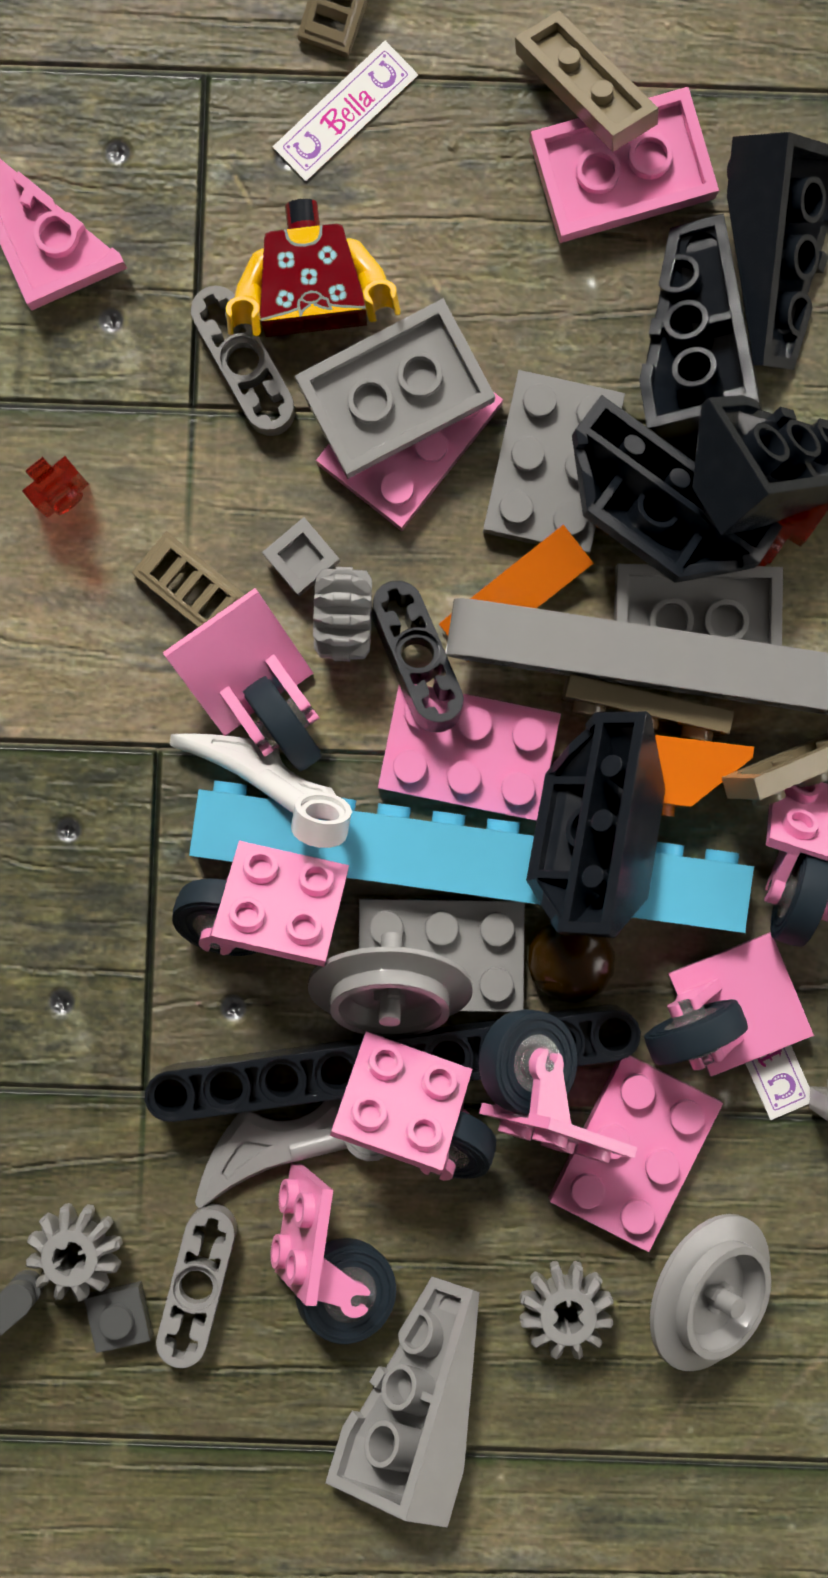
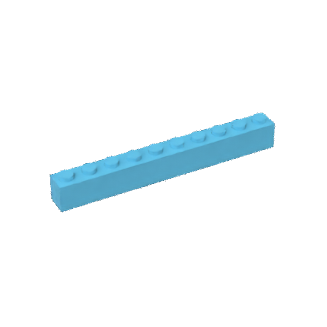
M214 780L213 791L198 789L189 856L233 862L238 843L243 841L349 865L347 878L540 905L526 881L534 836L519 834L520 823L488 818L486 829L464 826L466 815L433 811L432 821L410 819V807L378 803L377 814L355 811L356 800L342 798L350 805L352 810L347 838L338 846L318 848L299 841L293 835L291 830L292 812L269 796L268 799L246 796L247 785ZM657 842L649 896L632 918L745 933L754 866L738 864L739 853L706 849L704 860L683 857V845Z

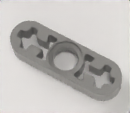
M209 286L202 289L194 297L191 305L192 319L200 336L253 429L266 436L282 434L292 425L295 418V406L287 386L259 336L252 335V326L250 324L237 325L234 328V335L224 339L220 328L213 319L204 322L209 317L207 309L209 305L217 303L220 309H225L227 302L233 299L235 294L222 286ZM241 329L246 331L245 333H238ZM223 342L219 347L215 346V343ZM250 348L258 354L259 363L252 373L238 375L229 369V357L236 349ZM268 375L272 378V380L263 381ZM261 382L273 403L280 400L284 402L278 407L280 417L276 420L271 421L266 414L259 417L256 416L262 408L253 388ZM243 389H250L245 395L241 392Z
M211 1203L203 1208H198L190 1217L184 1231L156 1339L159 1356L165 1363L175 1368H187L196 1364L202 1358L209 1342L237 1234L236 1219L233 1213L223 1205ZM209 1218L218 1220V1230L226 1233V1237L218 1236L216 1238L209 1259L205 1257H188L189 1251L198 1256L203 1246L205 1235L204 1232L197 1230V1226H205ZM210 1259H220V1265ZM191 1271L206 1273L213 1285L211 1294L203 1299H193L186 1295L182 1288V1278L185 1274ZM176 1305L181 1310L175 1311L174 1306ZM185 1312L196 1314L189 1335L192 1340L198 1341V1344L190 1343L186 1351H180L176 1349L177 1340L170 1337L169 1334H177L182 1325ZM206 1313V1318H203L199 1314Z

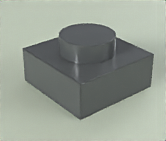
M142 1281L107 1288L102 1292H90L84 1300L96 1353L151 1340L153 1330Z

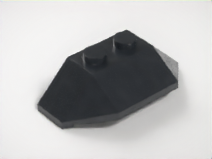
M603 395L599 397L572 434L583 517L674 583L755 568L761 562L783 527L778 522H774L755 530L721 535L718 529L706 518L703 512V505L692 488L695 462Z
M647 711L595 712L585 724L587 728L566 747L545 773L526 881L551 919L550 922L556 932L561 935L615 938L648 899L665 796V784L652 717Z

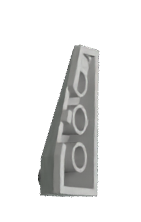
M431 1277L398 1332L400 1343L387 1366H378L369 1381L374 1388L360 1412L352 1410L344 1423L325 1482L326 1484L404 1521L448 1528L465 1465L480 1292Z

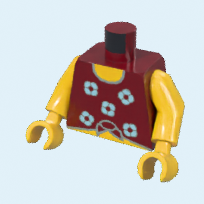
M307 198L292 200L285 205L287 229L270 231L265 234L264 248L252 253L237 284L235 296L227 302L225 307L229 335L234 334V328L237 325L250 324L252 326V335L259 336L261 333V317L266 337L367 326V316L370 322H376L375 312L383 307L392 308L395 316L401 314L396 286L386 279L383 269L360 241L346 238L341 224L320 225L318 204L315 200Z

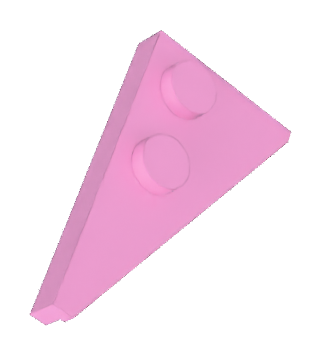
M0 159V245L26 304L31 311L127 269L120 253L114 248L110 249L89 232L76 217L62 210L49 195L22 173L16 172Z

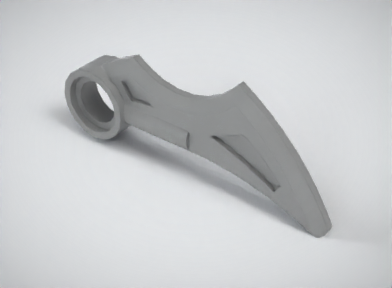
M342 1099L324 1101L313 1112L292 1120H274L263 1117L253 1111L241 1112L234 1118L214 1148L201 1178L195 1203L198 1208H203L231 1188L266 1170L348 1149L356 1158L364 1161H378L386 1156L330 1136Z

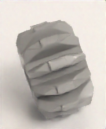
M353 567L322 569L317 575L315 583L313 614L314 649L320 658H330L333 661L350 662V659H365L370 652L372 578L367 571L353 570Z
M64 1204L60 1208L59 1218L49 1212L46 1213L39 1220L42 1231H34L28 1237L27 1243L37 1252L31 1254L26 1259V1267L43 1269L42 1274L35 1281L36 1287H45L51 1280L56 1284L54 1290L55 1300H62L70 1287L78 1301H83L88 1297L90 1287L102 1292L110 1282L107 1273H116L120 1268L121 1260L112 1253L123 1244L122 1237L105 1235L113 1224L112 1217L107 1216L103 1218L99 1224L92 1221L95 1214V1207L93 1205L87 1204L78 1218L72 1204ZM71 1242L81 1246L78 1255H84L79 1261H74L68 1257L71 1249L65 1250Z
M552 1261L549 1264L552 1277L547 1280L542 1274L533 1272L530 1279L537 1291L526 1290L520 1293L521 1304L528 1308L519 1316L521 1326L533 1329L530 1340L535 1348L549 1342V1351L552 1358L557 1360L562 1355L564 1347L570 1346L574 1358L580 1360L583 1357L581 1343L586 1340L591 1346L600 1348L603 1342L596 1329L612 1328L613 1319L604 1310L613 1304V1299L609 1291H599L603 1281L597 1272L588 1274L583 1278L582 1264L574 1261L570 1265L568 1274L564 1275L558 1261ZM566 1301L567 1307H570L571 1301H574L577 1312L569 1318L566 1317L565 1312H562V1317L559 1318L556 1306L561 1302Z

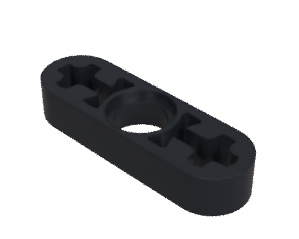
M404 581L387 582L376 591L373 598L372 619L416 723L421 728L430 732L447 731L456 725L461 715L464 698L448 657L445 655V650L419 591L413 585ZM396 600L400 607L407 606L405 623L408 629L400 633L401 623L397 614L394 611H388V603L390 601ZM410 645H422L429 649L433 660L425 667H411L402 659V651ZM433 678V689L437 698L440 701L449 700L446 712L443 714H439L435 707L425 708L428 705L429 689L426 683Z

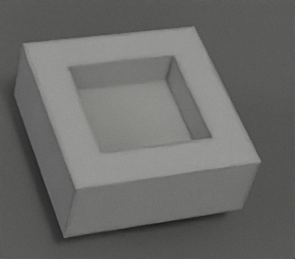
M305 517L262 552L264 557L298 597L316 583V577L322 569H333L340 563L339 557Z

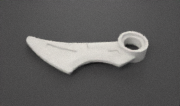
M198 733L171 734L170 745L173 748L204 758L235 773L292 812L291 830L299 841L318 848H331L342 844L346 840L352 814L350 805L344 799L336 796L332 788L307 781L291 772L280 758L278 744L269 742L274 751L265 757L250 738Z

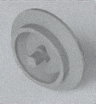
M387 932L381 936V947L362 948L340 953L326 959L325 967L317 966L314 968L309 976L308 992L317 1006L331 1014L338 1024L351 1031L365 1034L367 1031L381 1037H405L430 1032L444 1024L450 1016L462 1010L472 997L473 983L467 971L456 962L432 952L402 947V936L396 932Z
M722 1214L710 1218L685 1236L667 1260L657 1281L652 1298L650 1331L654 1347L659 1356L672 1367L682 1371H698L708 1368L739 1350L759 1326L769 1302L771 1272L770 1255L766 1239L754 1222L737 1214Z

